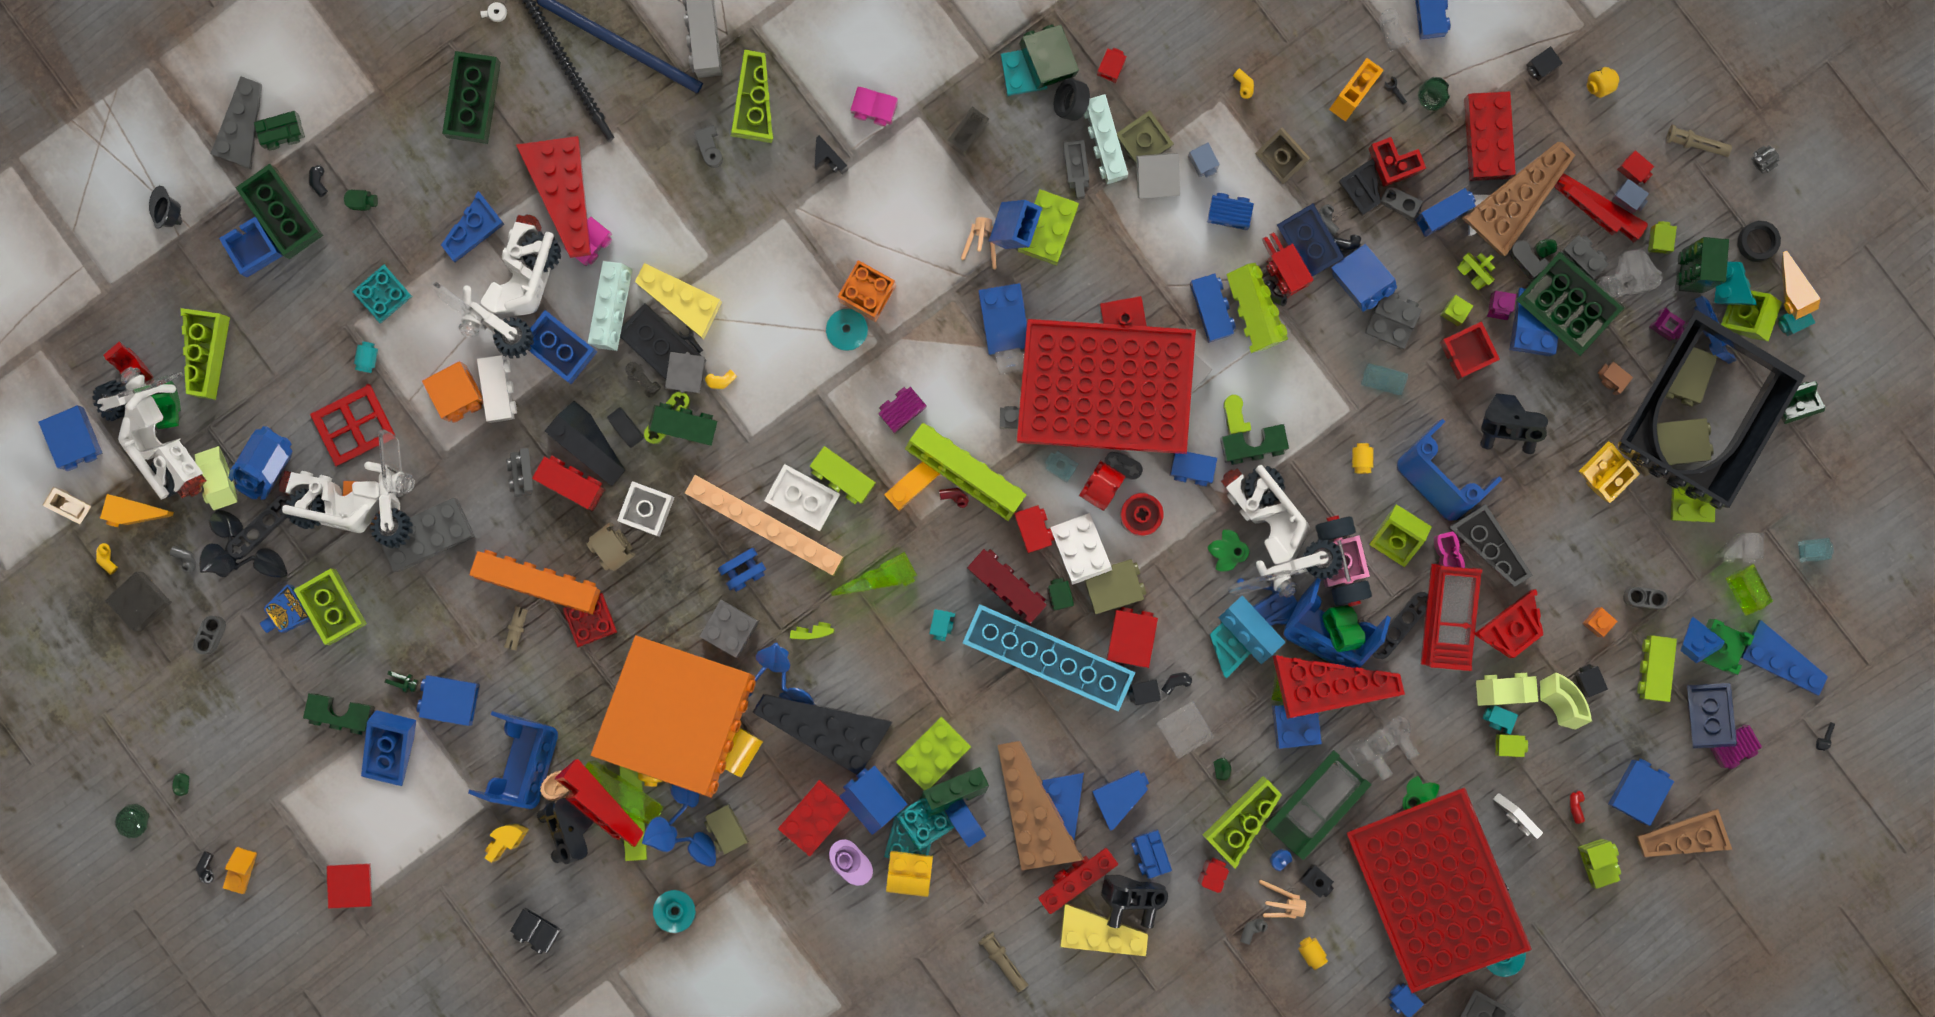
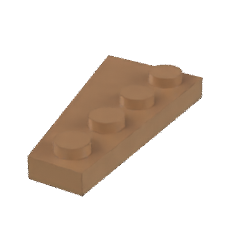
M1718 809L1636 836L1643 857L1732 850Z

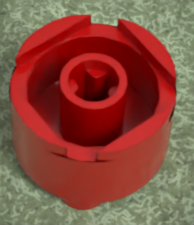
M1100 460L1093 474L1086 481L1079 496L1104 511L1126 476Z
M1147 493L1132 495L1124 502L1120 511V520L1124 529L1130 534L1140 537L1155 532L1160 527L1164 517L1161 503L1154 496ZM1139 509L1147 513L1144 520L1136 516L1139 513Z

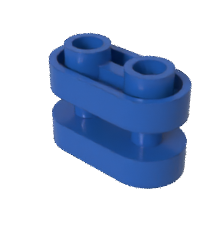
M754 547L717 568L721 576L728 574L731 580L726 583L729 590L734 589L737 592L747 586L745 582L753 579V581H756L765 576L763 572L766 568L763 562L756 565L753 560L758 555ZM746 563L749 569L738 575L735 569Z

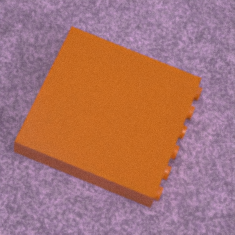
M635 635L590 756L712 798L719 787V776L726 768L725 760L727 754L733 749V738L740 729V719L742 713H745L747 710V700L749 694L755 688L756 677L750 673Z

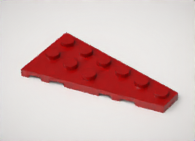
M579 137L517 144L516 146L570 258L591 255Z
M1279 655L1273 656L1287 719L1405 695L1401 675L1398 673L1372 671L1358 667L1352 668L1345 665L1306 661L1299 658H1286Z

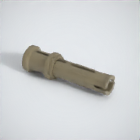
M1673 124L1670 126L1666 136V143L1674 142L1683 145V148H1690L1691 146L1727 158L1732 150L1731 144L1695 135L1693 130H1682L1676 128V125ZM1702 143H1706V144H1709V145H1713V146H1716L1717 148H1714V147H1711V146H1707V145H1704V144H1702Z
M992 931L980 939L978 944L983 945L989 954V959L998 964L1016 992L1019 993L1028 986V983L1023 979L1012 961H1010L1005 953L1006 948L1000 945L994 937L995 933Z

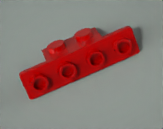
M1104 848L1090 859L1085 856L1083 857L1084 860L1072 862V866L1067 870L1062 869L1054 875L1055 878L1052 880L1054 885L1038 896L1039 901L1049 914L1054 913L1118 866L1117 861L1107 848Z

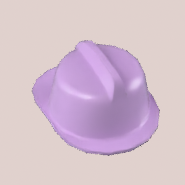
M846 839L839 840L832 845L829 858L833 871L841 875L844 880L852 885L860 886L868 883L873 874L872 864L853 842Z

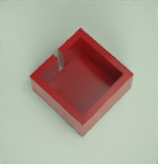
M1482 321L1440 341L1447 359L1452 358L1453 360L1450 362V365L1457 380L1500 360Z

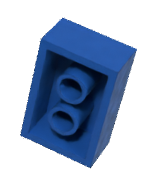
M546 310L530 328L534 336L532 338L534 344L530 345L532 349L529 352L570 384L575 381L597 353L594 348Z

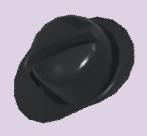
M157 186L152 191L149 199V212L155 228L160 229L162 226L173 227L174 225H181L180 203L169 197L164 186Z

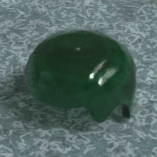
M1432 77L1422 83L1418 90V99L1423 108L1437 111L1446 105L1450 98L1448 82L1442 77Z
M128 804L118 812L115 819V827L120 835L127 838H137L148 828L149 813L141 805Z

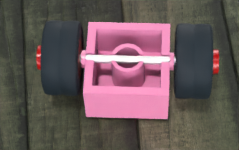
M1339 515L1326 518L1327 522L1315 525L1318 540L1334 539L1333 543L1339 547L1343 554L1344 563H1342L1343 567L1338 571L1337 575H1333L1331 579L1326 578L1324 580L1325 587L1345 583L1344 586L1332 589L1335 605L1348 604L1349 607L1361 604L1360 600L1372 597L1368 580L1357 583L1353 582L1354 580L1370 577L1360 536L1342 539L1344 536L1356 533L1352 516L1339 518ZM1327 551L1326 555L1330 557L1327 562H1331V560L1333 561V555L1330 551Z

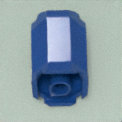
M267 426L256 429L237 461L230 469L228 478L231 482L234 479L237 483L235 488L249 498L257 499L261 496V500H265L285 466L291 460L293 451L290 447L292 443L289 439L274 433Z

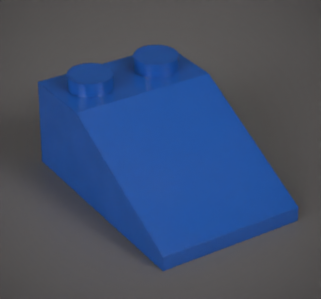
M1020 283L979 290L989 355L1025 349L1027 322Z
M1519 288L1517 299L1526 290L1525 288ZM1517 302L1509 350L1549 357L1555 355L1558 337Z
M378 710L373 713L367 721L361 777L398 786L403 785L415 737V719Z

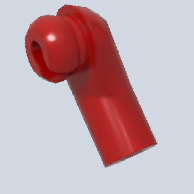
M1582 791L1573 792L1570 795V811L1576 824L1585 821L1579 804L1585 800Z

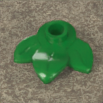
M1223 530L1222 540L1213 541L1207 547L1214 557L1219 558L1216 564V570L1218 571L1233 570L1238 562H1244L1250 554L1247 544L1241 542L1238 534L1232 530ZM1237 548H1241L1242 554L1240 556H1237L1235 554V550Z
M1419 776L1412 778L1406 786L1407 794L1402 800L1404 810L1412 808L1409 805L1411 799H1415V806L1435 799L1439 791V784L1431 782L1422 784Z

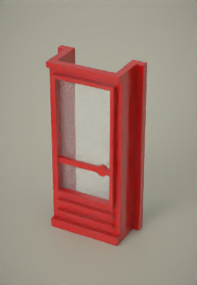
M1431 564L1421 665L1431 668L1472 671L1474 633L1482 568H1461Z

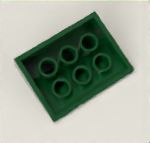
M1559 252L1516 300L1579 356L1591 346L1625 309L1621 303L1562 252Z

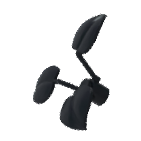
M216 510L209 520L212 532L222 538L228 537V542L225 550L220 545L213 543L203 548L199 562L200 573L210 572L216 573L220 577H227L233 569L237 570L240 566L254 560V569L263 575L277 578L287 576V570L282 558L271 549L261 548L256 552V556H250L236 563V560L229 555L227 546L243 530V525L230 512Z

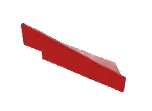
M1565 173L1561 175L1554 186L1556 190L1611 235H1614L1619 230L1634 243L1642 236L1648 226L1647 222Z
M579 759L572 761L555 777L557 782L571 791L566 797L567 801L617 840L623 838L632 847L637 845L643 836V831Z

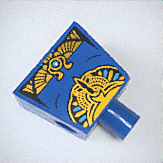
M286 585L264 607V611L269 617L260 622V625L266 633L275 627L280 633H285L311 621L294 592L295 587L293 585Z

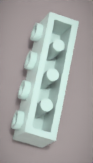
M1106 95L1090 98L1084 118L1089 120L1090 139L1094 138L1096 145L1093 147L1095 157L1100 159L1101 167H1099L1101 178L1105 179L1107 184L1125 180L1128 177V171Z
M606 261L602 263L588 344L599 349L618 350L632 269L622 263Z

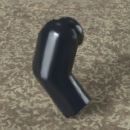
M316 165L315 167L312 166L309 170V185L321 198L327 194L328 190L320 182V178L325 172L324 168L321 165Z
M1351 235L1350 241L1333 237L1341 250H1353L1361 246V237L1358 235Z
M1267 280L1265 285L1270 289L1272 302L1285 306L1287 304V297L1276 294L1274 291L1276 288L1275 282Z
M1185 672L1172 674L1161 690L1170 696L1176 686H1190L1192 678Z
M207 851L203 852L196 867L201 882L205 884L211 883L214 879L210 868L214 855Z

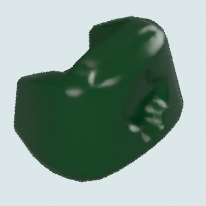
M1553 239L1541 240L1535 245L1534 249L1540 258H1544L1557 252V243Z
M1225 758L1215 760L1213 764L1216 778L1222 781L1228 780L1232 771L1230 762Z
M184 773L175 775L172 783L175 795L183 796L188 794V775Z

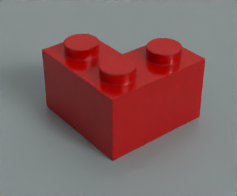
M1392 137L1373 143L1368 148L1371 157L1375 160V167L1383 187L1420 174L1426 169L1419 149L1399 156Z

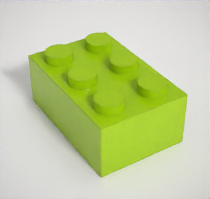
M1039 189L1034 204L1042 207V211L1030 247L1018 248V252L1057 266L1079 203Z
M330 568L294 589L324 645H332L367 625L336 569Z
M941 716L896 762L923 790L931 788L971 748V745Z

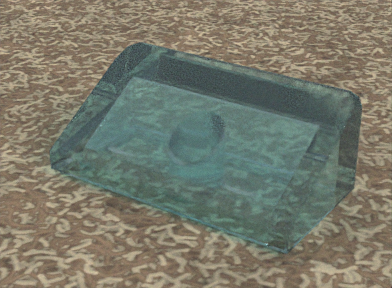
M1367 363L1361 385L1402 396L1409 374Z

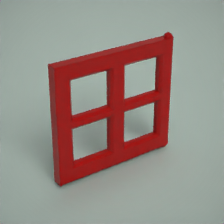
M366 384L365 387L310 414L336 467L390 440L396 439V435L370 384ZM367 396L374 412L356 421L348 405ZM340 409L348 425L330 434L322 418ZM377 417L384 434L366 442L359 426ZM351 430L358 447L340 455L333 439Z

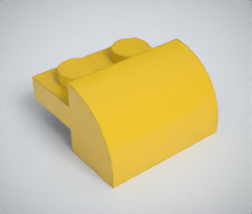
M1607 442L1579 470L1580 474L1587 481L1586 484L1608 503H1611L1640 474L1632 463L1624 458L1613 443Z
M740 727L733 738V749L727 754L725 760V770L738 777L743 776L763 743L762 740Z
M508 824L495 829L490 836L496 840L491 841L485 852H487L485 859L491 863L499 860L506 848L510 850L517 848L529 829L520 824Z
M891 851L886 892L928 897L933 856Z

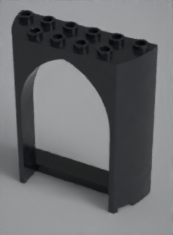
M1695 310L1621 437L1618 449L1621 453L1631 458L1630 461L1639 467L1643 465L1649 469L1648 472L1657 478L1661 476L1666 479V483L1669 486L1683 489L1685 491L1684 494L1694 500L1697 498L1719 510L1722 507L1730 508L1805 375L1700 311ZM1704 330L1771 372L1726 449L1716 459L1703 467L1694 470H1677L1668 464L1660 449L1657 435L1658 415L1667 392Z

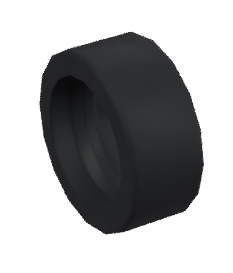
M1071 78L1061 82L1056 90L1053 102L1054 111L1057 116L1075 121L1084 115L1090 100V91L1087 84ZM1074 93L1072 104L1069 107L1070 99L1072 97V94Z
M1755 221L1741 230L1737 246L1740 253L1746 259L1752 262H1761L1771 258L1778 252L1781 245V236L1773 224L1767 221ZM1762 229L1769 234L1771 246L1766 252L1755 253L1749 248L1747 237L1753 230Z
M621 407L607 417L611 425L630 448L644 439L640 430Z

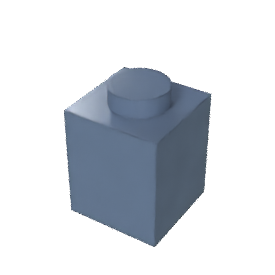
M1209 142L1189 152L1188 156L1199 177L1205 175L1207 178L1217 173L1216 169L1220 164Z
M1627 179L1620 186L1612 200L1630 213H1634L1637 210L1641 211L1648 202L1645 198L1649 193Z

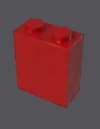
M1121 607L1120 611L1115 610L1106 660L1149 668L1158 618L1153 617L1154 613L1141 611V615L1135 614L1133 609Z

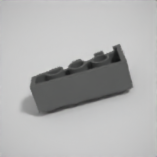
M1483 504L1449 526L1456 535L1512 586L1516 587L1533 576L1486 504Z

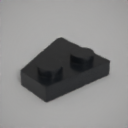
M1373 158L1339 180L1340 185L1361 216L1380 204L1374 166L1375 160Z

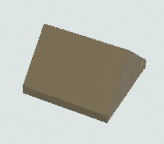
M1283 127L1255 153L1282 184L1286 183L1310 160L1309 156Z

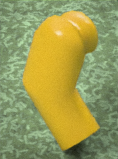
M730 369L723 377L708 374L705 377V382L712 389H725L737 376Z

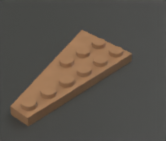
M1557 142L1463 216L1462 219L1500 255L1506 256L1573 160L1575 154L1563 142Z
M1015 741L999 744L998 750L1021 870L1084 860L1081 853L1078 852L1072 836L1066 830L1064 821L1051 797L1046 793L1040 777L1037 776L1033 769L1032 762L1021 742Z

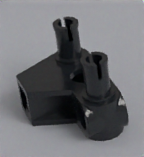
M1496 393L1485 411L1481 425L1483 437L1480 446L1487 450L1492 449L1495 438L1524 441L1522 446L1524 453L1534 454L1537 442L1544 440L1547 436L1548 418L1538 412L1525 411L1515 395ZM1506 429H1511V433L1508 434Z
M566 798L552 801L544 809L538 811L537 819L541 823L547 822L556 850H553L551 853L553 862L570 864L587 856L588 849L583 834L594 823L590 818L567 801Z
M1105 875L1101 896L1111 907L1107 926L1120 928L1123 910L1144 909L1140 925L1146 928H1154L1156 911L1164 907L1168 900L1166 887L1154 882H1139L1122 875Z

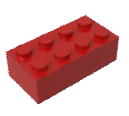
M1510 91L1468 94L1464 98L1469 181L1513 178L1516 175Z

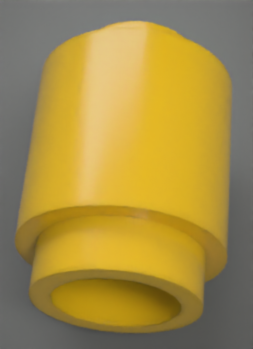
M1357 443V447L1352 448V468H1354V473H1371L1374 448L1369 447V443Z
M1309 936L1299 943V952L1308 966H1312L1313 970L1322 967L1328 962L1327 954L1316 938L1311 939Z

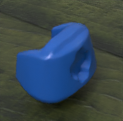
M1283 849L1277 850L1270 857V863L1277 871H1281L1287 864L1292 862L1291 853Z

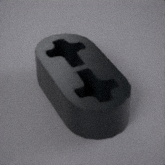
M1110 452L1105 457L1104 462L1110 465L1111 462L1108 461V458L1117 456V461L1123 465L1122 467L1115 465L1113 468L1125 475L1127 479L1135 480L1143 472L1142 465L1138 461L1118 452ZM1133 464L1136 465V470L1139 473H1134L1133 476L1129 475L1130 471L1124 468L1125 465L1132 467Z

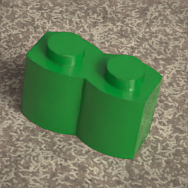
M1345 605L1329 608L1322 615L1324 625L1330 633L1331 642L1337 652L1359 649L1366 642L1365 632L1358 624L1357 613L1352 606Z

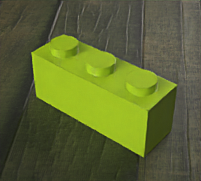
M825 446L810 465V468L813 469L811 473L820 480L823 477L830 481L828 486L837 492L840 489L847 494L845 498L855 505L857 502L862 504L876 485V482Z
M1651 635L1643 640L1642 651L1645 652L1644 660L1640 663L1642 682L1639 681L1637 689L1640 699L1670 702L1677 644L1676 638Z

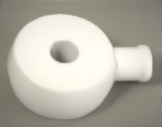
M492 3L487 11H480L481 18L489 17L494 22H501L506 18L507 9L502 3Z

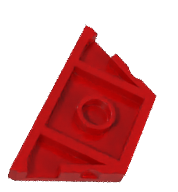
M1536 589L1527 592L1474 633L1476 637L1508 658H1515L1544 635L1540 622V608H1536L1535 596L1538 595Z

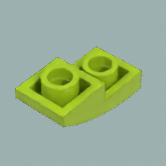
M819 622L818 626L813 625L812 633H808V628L796 627V631L791 630L790 638L803 640L817 639L835 633V629L831 628L830 623Z

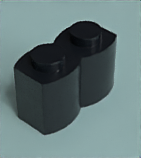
M524 908L510 932L514 934V939L522 943L524 941L529 942L532 945L531 949L542 954L543 952L547 953L550 951L562 929L533 911Z

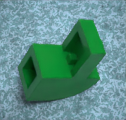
M170 378L149 381V386L155 384L174 385ZM177 389L174 393L158 392L151 395L163 415V420L155 424L157 429L179 426L178 412L181 411Z

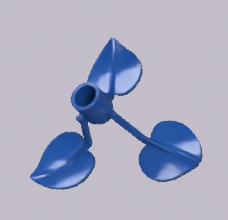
M776 642L770 647L757 652L756 660L763 667L755 676V681L759 679L766 668L773 672H782L783 692L779 694V697L816 705L812 697L804 690L786 688V672L790 669V662L787 658L789 653L786 649L780 647Z
M671 784V795L675 801L683 804V806L669 822L662 817L652 819L645 830L642 844L662 852H669L676 843L688 841L690 842L688 852L694 860L708 867L715 866V846L707 834L697 832L693 835V838H676L677 830L671 826L672 823L684 812L687 805L690 807L697 806L700 796L698 793Z

